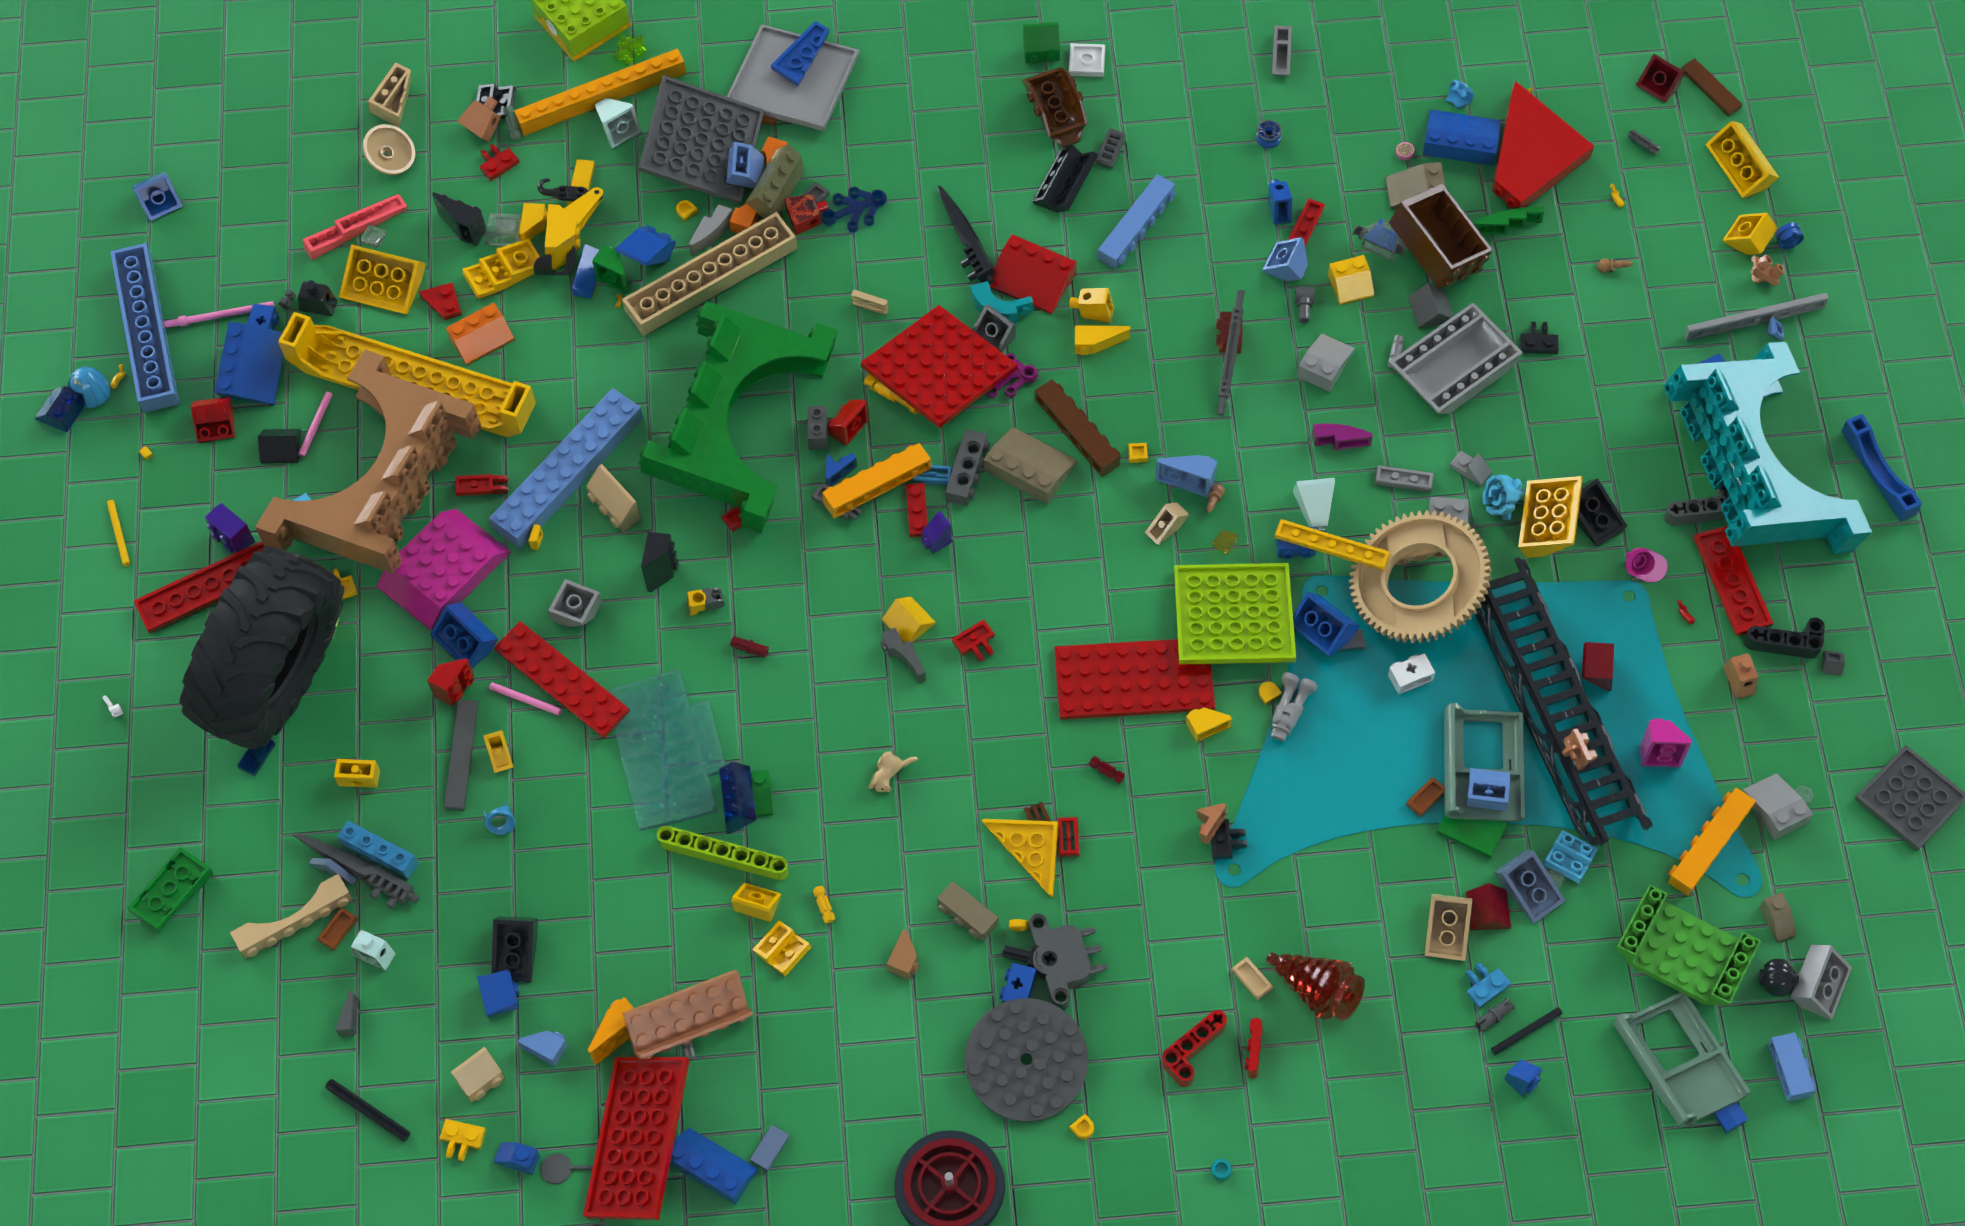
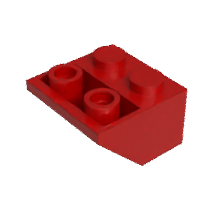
M231 396L193 401L190 408L197 442L235 437L234 411Z
M464 658L439 664L427 679V682L435 698L453 707L458 700H461L465 689L472 685L475 676L469 661Z

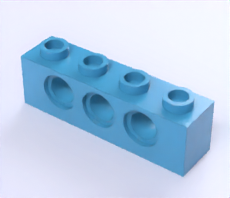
M350 821L346 822L337 836L343 847L406 880L410 878L418 865L415 855Z

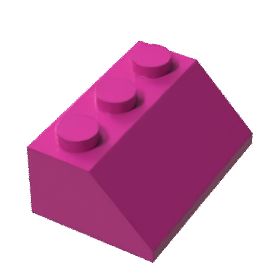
M1661 718L1650 720L1640 743L1641 766L1681 767L1692 740L1671 721Z

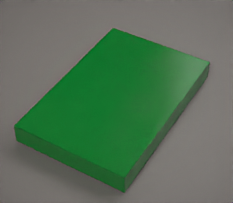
M1444 815L1436 833L1491 858L1508 823L1504 821L1452 819Z

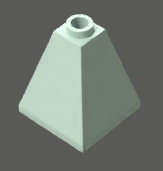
M609 98L600 100L595 104L612 149L642 132L632 104Z
M1335 478L1296 482L1293 494L1309 527H1315L1316 530L1325 532L1328 526Z

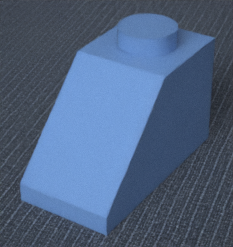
M547 1030L522 1037L518 1040L521 1049L554 1067L568 1047L565 1037L556 1031L552 1033Z

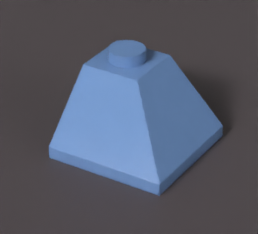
M1300 237L1276 242L1262 271L1285 281L1301 279L1308 266L1304 239Z

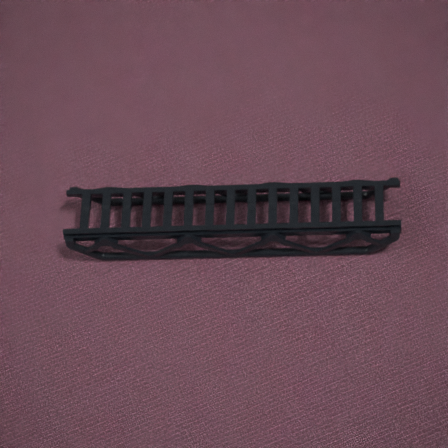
M1517 557L1514 561L1519 572L1489 581L1490 587L1486 588L1488 594H1484L1485 601L1480 602L1481 608H1476L1477 613L1475 616L1520 712H1523V719L1574 828L1592 846H1603V844L1609 841L1604 826L1634 816L1639 820L1643 830H1649L1653 823L1646 816L1645 809L1631 780L1622 771L1615 756L1611 738L1599 713L1591 706L1584 692L1579 672L1566 645L1559 639L1551 623L1547 605L1535 580L1531 576L1530 568L1525 559ZM1524 580L1526 585L1525 589L1495 598L1491 591ZM1529 598L1531 606L1503 615L1499 606ZM1536 614L1539 622L1510 631L1507 625L1508 622ZM1491 619L1494 620L1515 666L1511 667L1503 658L1493 636L1490 624ZM1544 630L1547 639L1518 648L1515 639ZM1548 647H1552L1555 653L1553 656L1526 664L1523 658L1524 655ZM1560 664L1563 672L1534 681L1531 672ZM1511 673L1514 674L1515 679H1516V683H1515V681H1514V679H1513ZM1568 680L1571 689L1542 698L1538 689ZM1523 685H1525L1547 732L1545 734L1535 726L1525 705L1521 689ZM1576 697L1579 706L1550 715L1546 706ZM1584 714L1587 723L1558 732L1554 723ZM1573 729H1578L1580 733L1592 731L1595 740L1589 741L1586 747L1588 750L1600 748L1604 755L1589 763L1582 770H1578L1574 766L1570 756L1564 757L1562 751L1566 748L1562 740L1570 735ZM1543 741L1546 742L1547 747H1548V751H1547V749H1546V747H1545ZM1553 753H1557L1579 802H1575L1567 794L1557 773ZM1606 765L1609 766L1612 774L1586 783H1582L1579 774ZM1615 782L1620 789L1619 792L1592 801L1587 793ZM1625 799L1628 809L1602 818L1598 817L1595 809ZM1575 809L1578 810L1579 815H1580V819H1579V817H1578V815H1577ZM1586 822L1590 823L1595 834L1594 837L1587 831Z

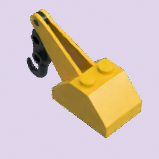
M545 178L538 182L537 189L539 193L554 197L560 201H574L565 208H562L560 205L548 204L545 255L552 256V270H558L566 264V255L572 250L573 246L576 247V254L577 249L580 250L581 239L577 238H580V231L603 200V190L595 187L588 191L584 187L559 186L554 189H545L543 184L550 182L549 178Z

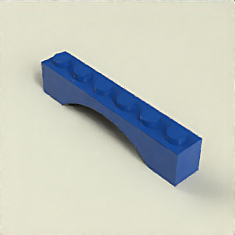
M1860 414L1846 420L1841 431L1900 522L1917 515L1922 502L1914 490L1904 484L1888 466L1878 447L1873 429L1864 415Z

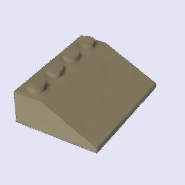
M1012 427L993 445L984 458V471L1049 504L1077 463V460Z

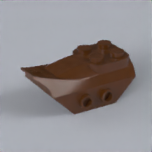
M1059 67L1023 79L1022 82L1027 90L1028 101L1033 103L1035 116L1040 118L1048 137L1055 140L1061 147L1080 142L1082 131L1088 122L1082 103L1083 96L1076 89L1077 85L1074 77H1071L1067 70Z

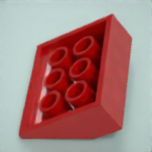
M1011 234L994 268L996 275L993 279L995 282L989 286L991 289L1017 300L1031 296L1033 307L1053 314L1076 275L1077 261Z

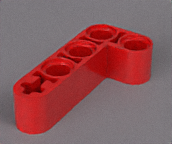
M1215 1010L1163 1052L1162 1066L1179 1086L1188 1087L1193 1083L1195 1072L1188 1061L1224 1032L1227 1016L1223 1011ZM1205 1032L1207 1037L1201 1038L1197 1033ZM1188 1044L1192 1049L1186 1051L1181 1046ZM1168 1057H1174L1177 1061L1175 1063H1169L1166 1061V1059ZM1187 1072L1190 1074V1077L1182 1078L1179 1074Z

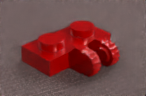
M491 144L490 150L495 155L493 158H490L484 149L480 151L486 161L480 165V170L490 182L520 163L510 148L500 153L498 148Z
M983 619L952 638V643L962 656L972 651L977 660L981 662L984 658L977 647L982 645L989 656L994 654L987 641L994 638L995 633Z

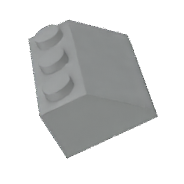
M1811 945L1799 972V983L1795 984L1790 997L1801 1008L1832 1020L1852 966L1831 945Z

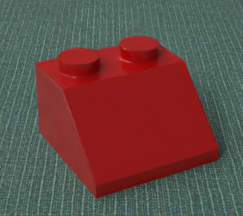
M849 400L846 405H842L836 417L831 418L828 422L829 436L847 446L869 420L867 401Z

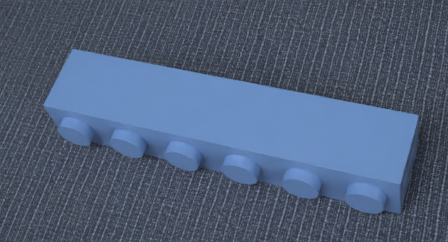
M1158 174L1153 178L1098 249L1099 261L1115 270L1125 262L1128 253L1134 251L1138 240L1144 238L1148 227L1154 225L1156 217L1162 214L1166 204L1174 199L1176 192L1173 182Z

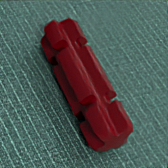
M1096 756L1091 758L1089 762L1090 767L1097 768L1100 773L1109 778L1113 777L1117 783H1122L1125 773L1120 770L1117 771V768L1105 761L1101 762V759Z

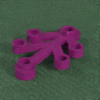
M1007 354V357L1012 358L1018 364V371H1014L989 390L987 396L989 398L997 397L998 391L1012 378H1019L1014 384L1005 388V394L1008 398L1015 397L1016 391L1023 384L1032 383L1037 380V369L1032 365H1023L1016 359L1014 354Z

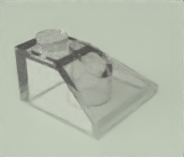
M489 212L485 245H510L521 241L519 231L522 214Z

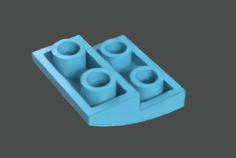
M1562 830L1543 865L1579 884L1598 848Z

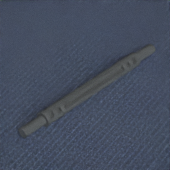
M1244 290L1237 291L1235 307L1232 310L1218 393L1220 399L1217 415L1220 416L1225 414L1227 398L1230 395L1244 311L1242 308Z

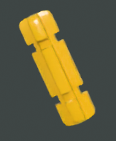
M817 886L813 889L815 898H818L816 901L821 914H823L824 923H832L835 920V916L831 912L832 908L827 895H825L826 891L823 886Z

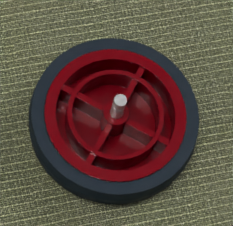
M939 1131L921 1138L903 1155L895 1176V1198L900 1212L910 1226H989L997 1216L1004 1199V1172L993 1150L979 1138L961 1131Z

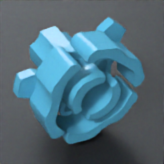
M1508 475L1491 476L1486 481L1482 494L1483 504L1494 505L1486 507V511L1489 514L1502 515L1503 520H1511V513L1515 510L1514 504H1523L1525 502L1526 491L1525 488L1521 487L1520 479L1513 480Z

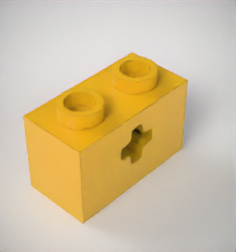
M337 759L334 778L338 786L378 788L380 768L375 760Z

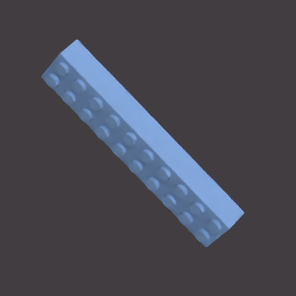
M146 243L110 251L137 401L143 413L179 405V396L152 254Z
M612 388L489 517L492 528L521 549L528 542L534 524L542 527L643 419L641 407Z

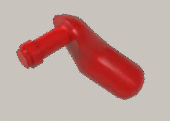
M1678 600V609L1683 619L1689 624H1693L1695 618L1688 613L1687 607L1682 604V601Z

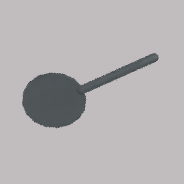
M556 1153L545 1158L541 1166V1173L549 1183L559 1184L568 1179L572 1170H592L593 1165L572 1166L568 1157Z

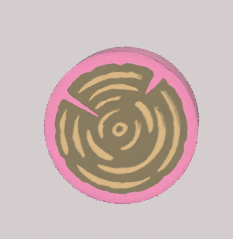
M1407 142L1400 143L1396 148L1397 157L1404 161L1410 160L1414 156L1413 145Z

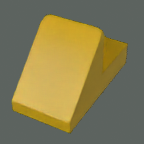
M503 730L483 735L494 773L513 768Z

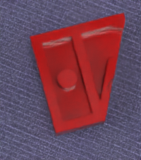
M452 282L419 291L420 298L424 299L434 311H437L442 319L447 320L462 316Z

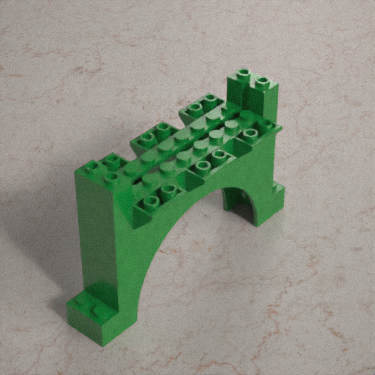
M706 301L704 307L700 306L696 322V326H698L697 334L709 338L705 353L706 358L702 360L700 367L697 366L694 382H691L688 388L686 407L683 406L681 414L678 413L676 417V426L670 432L668 446L666 447L648 440L646 447H642L639 455L640 473L740 507L741 513L739 518L742 519L741 526L762 533L775 501L773 497L777 485L759 477L739 458L728 434V414L743 392L765 378L785 373H804L823 377L834 349L838 330L816 323L815 329L811 328L807 337Z

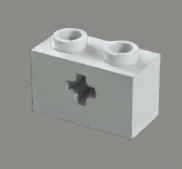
M1425 653L1413 655L1402 663L1399 661L1392 664L1388 673V677L1398 695L1433 681L1435 671Z

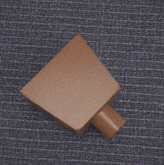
M490 96L485 104L477 100L473 101L457 122L480 138L490 142L500 120V115L493 111L498 101Z
M1744 654L1730 658L1724 664L1723 669L1735 698L1739 699L1754 695L1758 674L1750 655Z

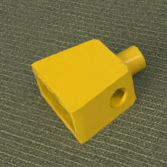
M1109 288L1082 289L1079 298H1070V308L1079 309L1082 318L1111 323L1114 305Z

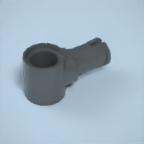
M1296 287L1295 304L1299 308L1300 323H1308L1310 321V308L1314 304V288Z

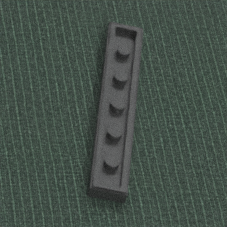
M458 700L444 804L445 810L465 811L478 701Z

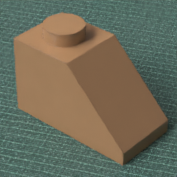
M903 929L887 962V971L910 980L912 974L915 975L917 973L919 963L907 930Z

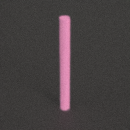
M326 392L299 450L298 455L304 458L333 396L330 392Z
M492 682L489 686L490 690L560 716L562 709L499 684Z

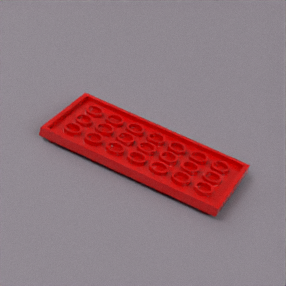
M1178 639L1054 646L1060 720L1181 713L1202 708L1215 710L1211 664H1179Z
M615 1057L583 1217L587 1219L659 1220L690 1059L687 1057H651L649 1059Z

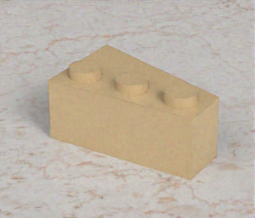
M395 62L368 100L369 112L399 128L412 82L410 69Z

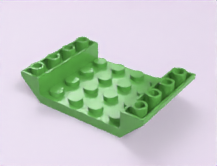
M1649 884L1617 945V950L1630 967L1704 1005L1729 1006L1761 940L1743 931L1738 939L1665 902L1668 893Z

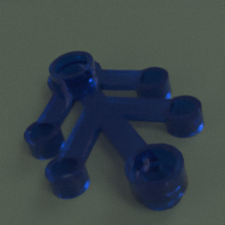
M851 187L849 189L850 198L840 193L833 195V203L835 205L845 204L849 205V207L836 212L831 209L824 210L821 214L822 222L827 226H831L837 219L854 213L851 221L847 223V228L849 232L855 233L858 230V222L864 208L870 206L868 214L864 216V224L872 226L875 222L874 216L878 207L885 205L887 196L882 190H874L870 193L857 187ZM861 197V198H864V199H866V200H864V201H858V200H855V199Z

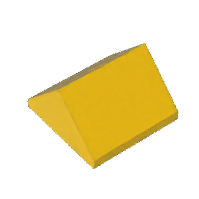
M911 596L895 599L882 618V621L889 629H897L903 643L908 641L912 643L936 624L931 616Z
M744 882L732 896L731 902L733 910L772 922L782 894Z

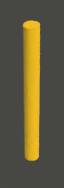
M114 500L107 501L110 518L122 564L126 567L130 565L115 502Z

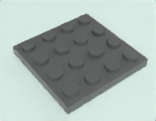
M1905 745L1855 797V800L1918 851L1965 802V792Z

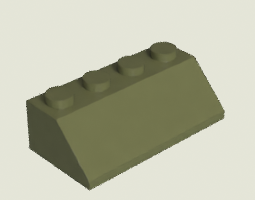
M789 144L776 149L746 201L764 219L775 212L781 213L785 206L784 198L790 197L804 173L801 155Z

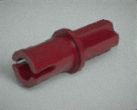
M733 636L730 642V646L745 651L746 654L752 653L763 658L767 657L769 651L768 646Z

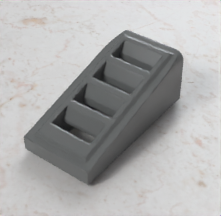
M1109 128L1096 163L1113 168L1125 143L1126 134ZM1103 155H1104V156H1107V157H1110V158H1112V159L1109 160V159L1103 158Z
M353 991L348 992L336 1027V1032L340 1037L356 1035L358 997Z

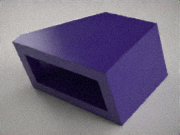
M941 511L932 518L922 531L921 542L933 554L952 543L951 524Z

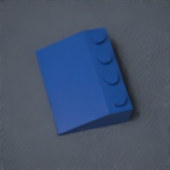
M1430 109L1423 155L1494 166L1501 120Z
M229 321L215 393L221 398L231 396V399L275 405L284 359L278 341L283 332Z

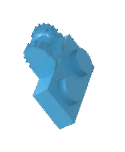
M1479 962L1475 967L1484 979L1479 981L1478 977L1470 969L1465 974L1474 985L1467 990L1466 994L1480 1009L1509 988L1512 983L1499 968L1489 974L1484 965Z

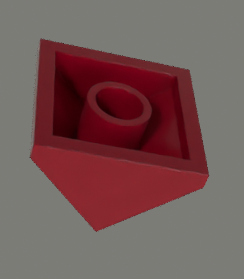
M1653 54L1636 86L1666 103L1680 87L1684 71L1658 55Z
M1583 643L1582 679L1608 692L1611 691L1614 644Z
M1488 883L1466 891V898L1472 899L1470 931L1511 929L1506 889Z

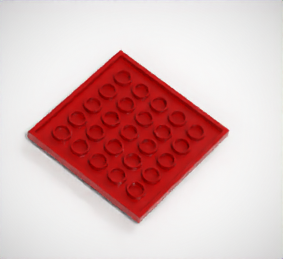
M940 305L936 306L861 362L862 369L938 428H941L1016 371L1018 367L1017 363Z

